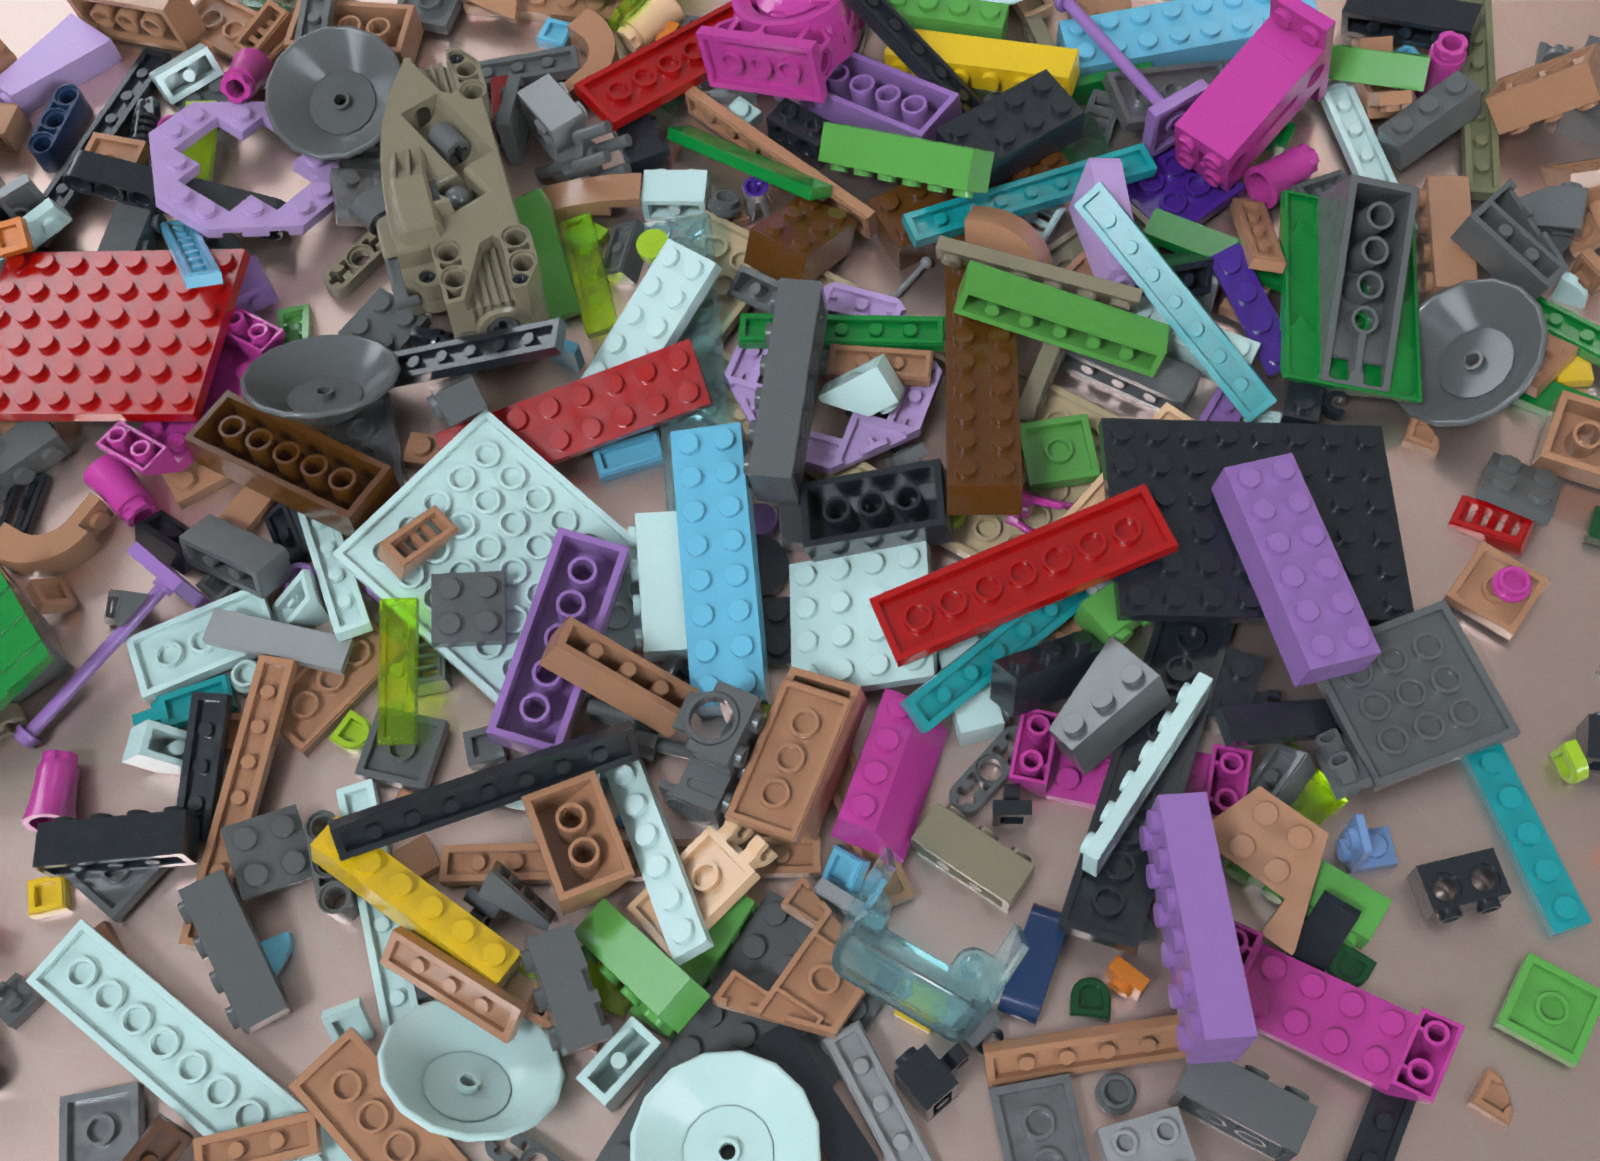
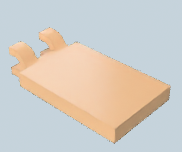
M725 820L723 826L717 832L709 825L680 854L708 930L761 878L755 872V869L769 865L778 857L758 834L742 850L737 844L746 842L755 832L752 829ZM645 888L626 909L672 959L647 888Z

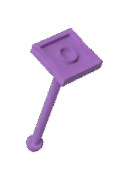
M1053 0L1055 8L1059 12L1067 11L1152 104L1147 109L1142 143H1144L1150 156L1154 157L1175 145V123L1209 85L1203 79H1200L1164 98L1076 3V0Z
M135 541L126 552L156 577L152 582L155 586L147 593L149 594L148 598L123 627H116L27 726L19 724L16 727L17 732L13 737L29 749L34 745H39L42 740L38 735L165 595L170 597L174 592L195 608L207 605L212 601L170 565Z

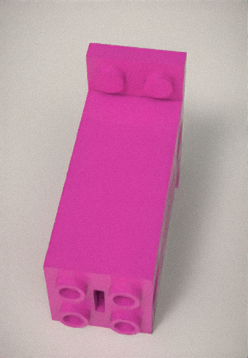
M1271 0L1269 18L1175 123V158L1183 168L1187 170L1193 169L1201 174L1203 179L1212 187L1216 188L1219 186L1228 192L1307 100L1311 98L1318 103L1326 94L1336 21L1301 0Z

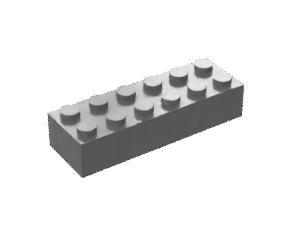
M780 278L778 291H772L770 309L771 312H774L773 322L766 325L765 342L769 344L767 355L761 356L760 375L764 377L762 387H757L755 391L754 405L758 409L757 420H751L749 441L753 442L751 453H746L743 471L744 475L749 477V488L753 489L757 501L799 505L800 483L803 482L827 327L828 309L822 281Z

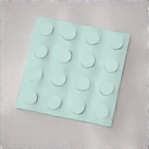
M927 541L813 562L811 560L789 564L791 666L861 686L863 692L925 683L938 673L937 652L898 668L869 601V598L932 573L931 551Z

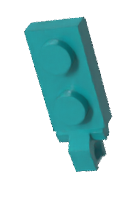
M222 674L156 696L157 701L151 703V709L132 715L133 725L136 726L149 719L178 729L186 728L192 692L232 695L231 712L239 710L231 678L228 674Z

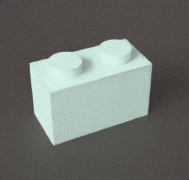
M199 43L148 74L164 99L173 105L222 76L224 72L208 47Z
M644 170L640 203L645 221H698L704 212L708 210V202L711 198L708 170Z
M631 1016L576 1079L613 1113L659 1062L666 1048L639 1021Z

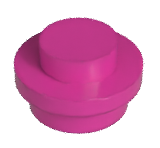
M1516 566L1498 570L1491 582L1495 595L1508 603L1523 601L1527 598L1532 588L1528 573Z

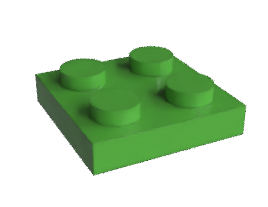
M1088 414L1020 423L1021 454L1029 492L1093 483L1101 475Z
M1528 952L1524 955L1493 1026L1564 1065L1574 1068L1580 1061L1600 1014V989Z

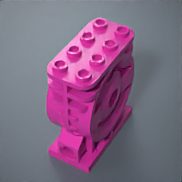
M731 0L734 12L733 17L716 23L714 27L701 25L696 32L711 87L823 103L828 96L826 80L834 68L854 52L860 41L861 29L864 28L866 23L844 0Z

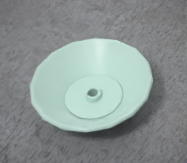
M437 999L410 1008L388 1027L377 1054L381 1086L398 1111L430 1133L464 1142L505 1140L536 1127L557 1105L565 1078L559 1050L552 1051L546 1031L542 1027L523 1018L515 1039L506 1044Z
M742 1050L704 1052L671 1068L644 1097L630 1133V1161H821L819 1122L804 1089L777 1063ZM726 1145H732L736 1150L734 1157L730 1160H725L721 1157V1150Z

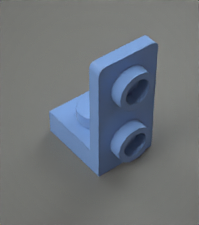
M1363 813L1354 814L1339 835V839L1336 840L1338 859L1341 863L1345 862L1348 874L1395 868L1398 865L1389 827L1367 829Z

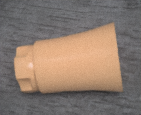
M647 0L635 14L624 22V26L617 30V36L627 51L632 54L654 42L658 33L663 31L669 20L682 25L686 18L676 0Z

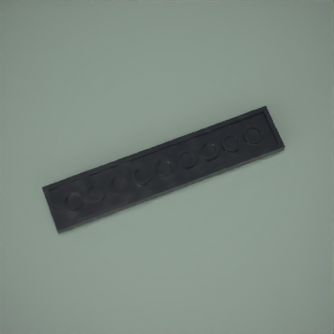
M1155 623L1143 662L1160 675L1172 702L1114 750L1087 834L1090 831L1094 833L1098 831L1102 824L1100 816L1110 800L1116 802L1122 792L1119 791L1123 778L1129 770L1134 772L1137 770L1141 763L1138 761L1139 755L1148 740L1154 742L1160 734L1157 731L1159 723L1167 711L1173 713L1178 706L1176 698L1184 683L1192 684L1199 672L1213 678L1210 698L1097 877L1082 870L1083 854L1080 853L1057 924L1058 931L1137 955L1155 895V890L1149 889L1147 885L1146 866L1149 864L1147 850L1142 851L1140 847L1139 828L1144 825L1147 811L1151 810L1157 795L1179 794L1186 791L1235 623Z

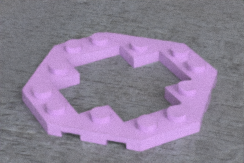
M244 101L242 103L191 102L148 133L156 207L207 238H223V233L242 232V237L270 236V231H288L289 235H304L334 210L330 171L331 167L340 168L338 159L317 160L302 154L293 161V171L311 181V183L278 210L250 195L231 211H228L185 185L200 174V164L182 154V152L216 127L223 129L241 141H244L262 126L274 132L265 110V101Z
M836 281L823 287L828 314L907 316L906 310L899 298ZM737 344L724 374L726 382L750 426L751 420H757L758 409L754 405L755 391L757 387H762L760 383L763 376L760 375V361L762 355H767L768 349L739 348ZM933 360L931 386L903 385L905 389L899 400L900 404L889 412L887 419L873 415L868 417L853 412L842 439L811 430L805 468L832 475L919 437L942 381V370L936 360Z

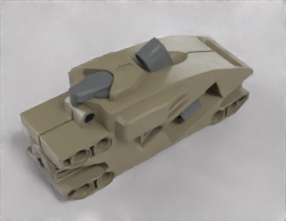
M458 47L445 50L447 67H443L442 63L437 64L438 69H434L433 65H429V71H426L425 67H420L419 69L411 61V57L404 58L391 87L381 122L380 166L382 182L356 197L351 206L352 213L371 234L379 238L397 310L412 307L414 315L447 311L455 339L550 320L542 286L538 256L528 227L520 224L501 160L498 138L493 126L489 95L480 63Z

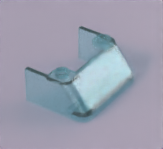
M885 847L852 900L832 949V966L841 978L952 1042L965 1041V1038L967 1040L975 1033L1029 950L1023 930L1014 923L994 956L983 949L969 947L960 951L949 966L886 929L884 926L890 918L892 905L889 896L883 889L895 872L896 866L893 850Z

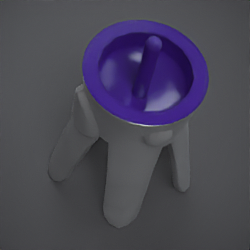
M753 176L746 179L742 187L745 197L743 206L745 208L747 201V214L750 217V222L754 221L757 203L760 204L765 218L772 214L768 198L775 205L774 200L769 194L768 183Z

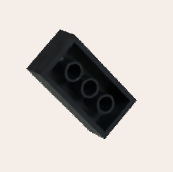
M1045 69L936 128V141L995 152L989 189L1081 139L1085 112L1049 71Z
M940 458L800 483L803 548L813 562L927 541L930 546L955 542L953 516L947 515L946 470Z

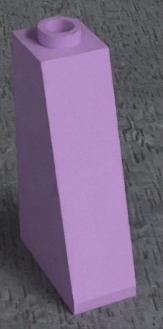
M70 13L0 74V102L18 105L26 116L49 103L54 92L60 86L65 84L79 86L117 65L123 58L109 37Z
M1088 158L1068 210L1093 275L1136 287L1137 284L1073 206L1096 184L1103 182L1133 219L1120 158Z

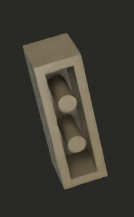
M936 802L911 837L912 851L1007 914L1032 879L1035 865L1030 863L1032 859L1024 851L1016 847H1012L1010 850L998 842L999 838L994 832L984 826L976 828L966 821V816L959 809L952 805L944 807Z

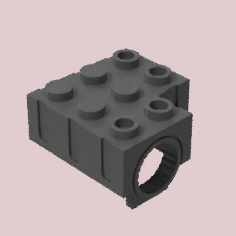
M721 681L716 684L713 691L701 694L689 691L672 727L687 735L689 740L685 748L690 761L678 784L660 779L657 785L664 803L672 810L681 814L685 820L704 828L710 825L716 832L723 826L726 820L724 816L765 723V712H763L759 696ZM719 702L726 723L720 738L707 740L697 736L690 726L692 715L705 703Z

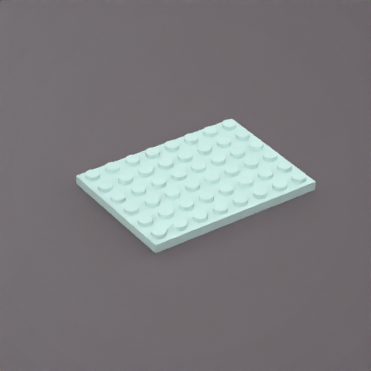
M485 409L332 554L339 563L431 646V574L505 571L507 644L434 648L496 704L558 527L629 547V533L499 419ZM436 505L454 523L459 532L414 571L400 580L379 559L377 555L379 543ZM431 521L427 523L437 535L441 533ZM420 531L417 532L426 543L429 542ZM408 540L405 542L413 551L417 550ZM637 547L629 548L630 560H638ZM629 563L605 636L634 652L636 650L635 629H642L641 616H634L632 594H640L639 581L632 582L631 564ZM586 692L582 705L592 694Z

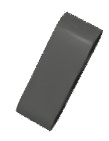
M318 810L312 813L305 823V835L319 908L334 921L341 924L349 923L360 914L356 893L312 861L310 844L328 825V821L333 820L336 816L331 811ZM346 895L345 903L340 908L333 909L336 899Z

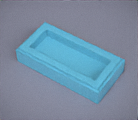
M657 430L592 450L601 483L667 464Z

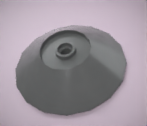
M350 25L321 27L297 38L277 57L266 81L265 110L275 134L293 151L317 160L349 159L374 148L380 142L382 118L391 87L401 67L395 51L376 34ZM346 99L343 105H338L340 101Z
M1496 278L1465 280L1434 293L1418 307L1422 403H1398L1410 417L1435 427L1468 426L1499 414L1526 392L1543 365L1549 332L1541 305L1523 287ZM1479 360V362L1476 365L1472 366L1474 362Z
M326 334L296 339L269 349L248 365L240 378L242 397L258 411L307 425L326 426L338 424L352 418L393 388L401 368L396 353L378 341L356 335Z

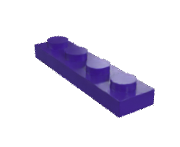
M1238 242L1209 258H1214L1213 273L1246 337L1261 343L1257 358L1269 380L1281 374L1280 320L1254 270L1248 267L1244 251Z

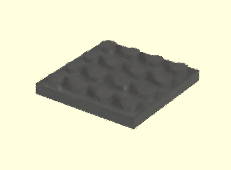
M1446 600L1371 627L1381 650L1378 657L1364 671L1316 682L1346 741L1360 756L1374 784L1371 786L1373 792L1517 738L1521 733Z

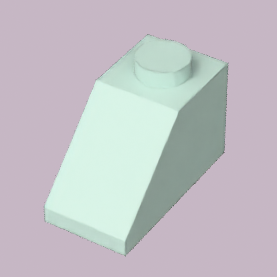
M883 353L825 383L818 398L822 403L870 417L878 412L886 414L894 410L900 404L899 400L905 388Z
M147 719L131 728L122 763L156 773L181 774L187 731Z

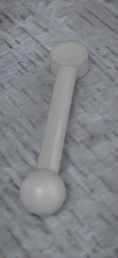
M928 256L921 258L920 265L894 294L890 293L887 295L899 298L925 269L931 268L933 264L932 259Z

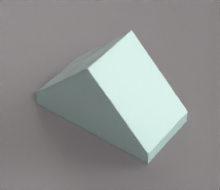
M302 569L271 606L274 620L277 622L312 628L330 621L319 582L308 569Z

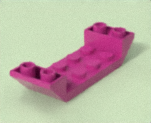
M235 306L201 418L226 390L242 396L240 378L256 358L269 349L283 345L286 335L283 329ZM119 420L96 443V446L146 476L183 472L195 460L183 438L197 422H145L136 430Z
M1035 709L1021 714L1008 780L1019 784V786L1043 799L1095 809L1113 752L1085 775L1062 754L1049 731V727L1059 713ZM1213 744L1210 754L1197 752L1185 793L1207 792L1212 820L1247 795L1253 751Z
M1234 920L1258 1033L1386 1095L1432 1105L1465 1026L1424 1007L1419 1016L1263 944V933Z

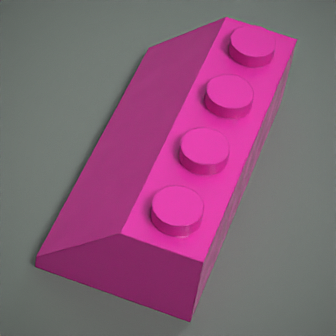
M885 688L830 836L903 864L948 730L940 722L929 732L921 734L900 705V702L908 696Z

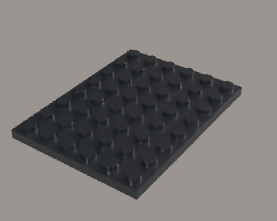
M1126 418L1100 419L1098 431L1105 500L1145 484L1178 543V551L1113 578L1117 621L1268 624L1211 488L1225 467L1292 453L1369 626H1377L1414 612L1381 426Z

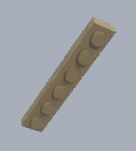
M939 235L935 248L936 258L941 259V263L949 267L960 268L961 265L967 266L969 261L972 260L1094 301L1106 303L1128 312L1129 310H1137L1143 289L941 235Z

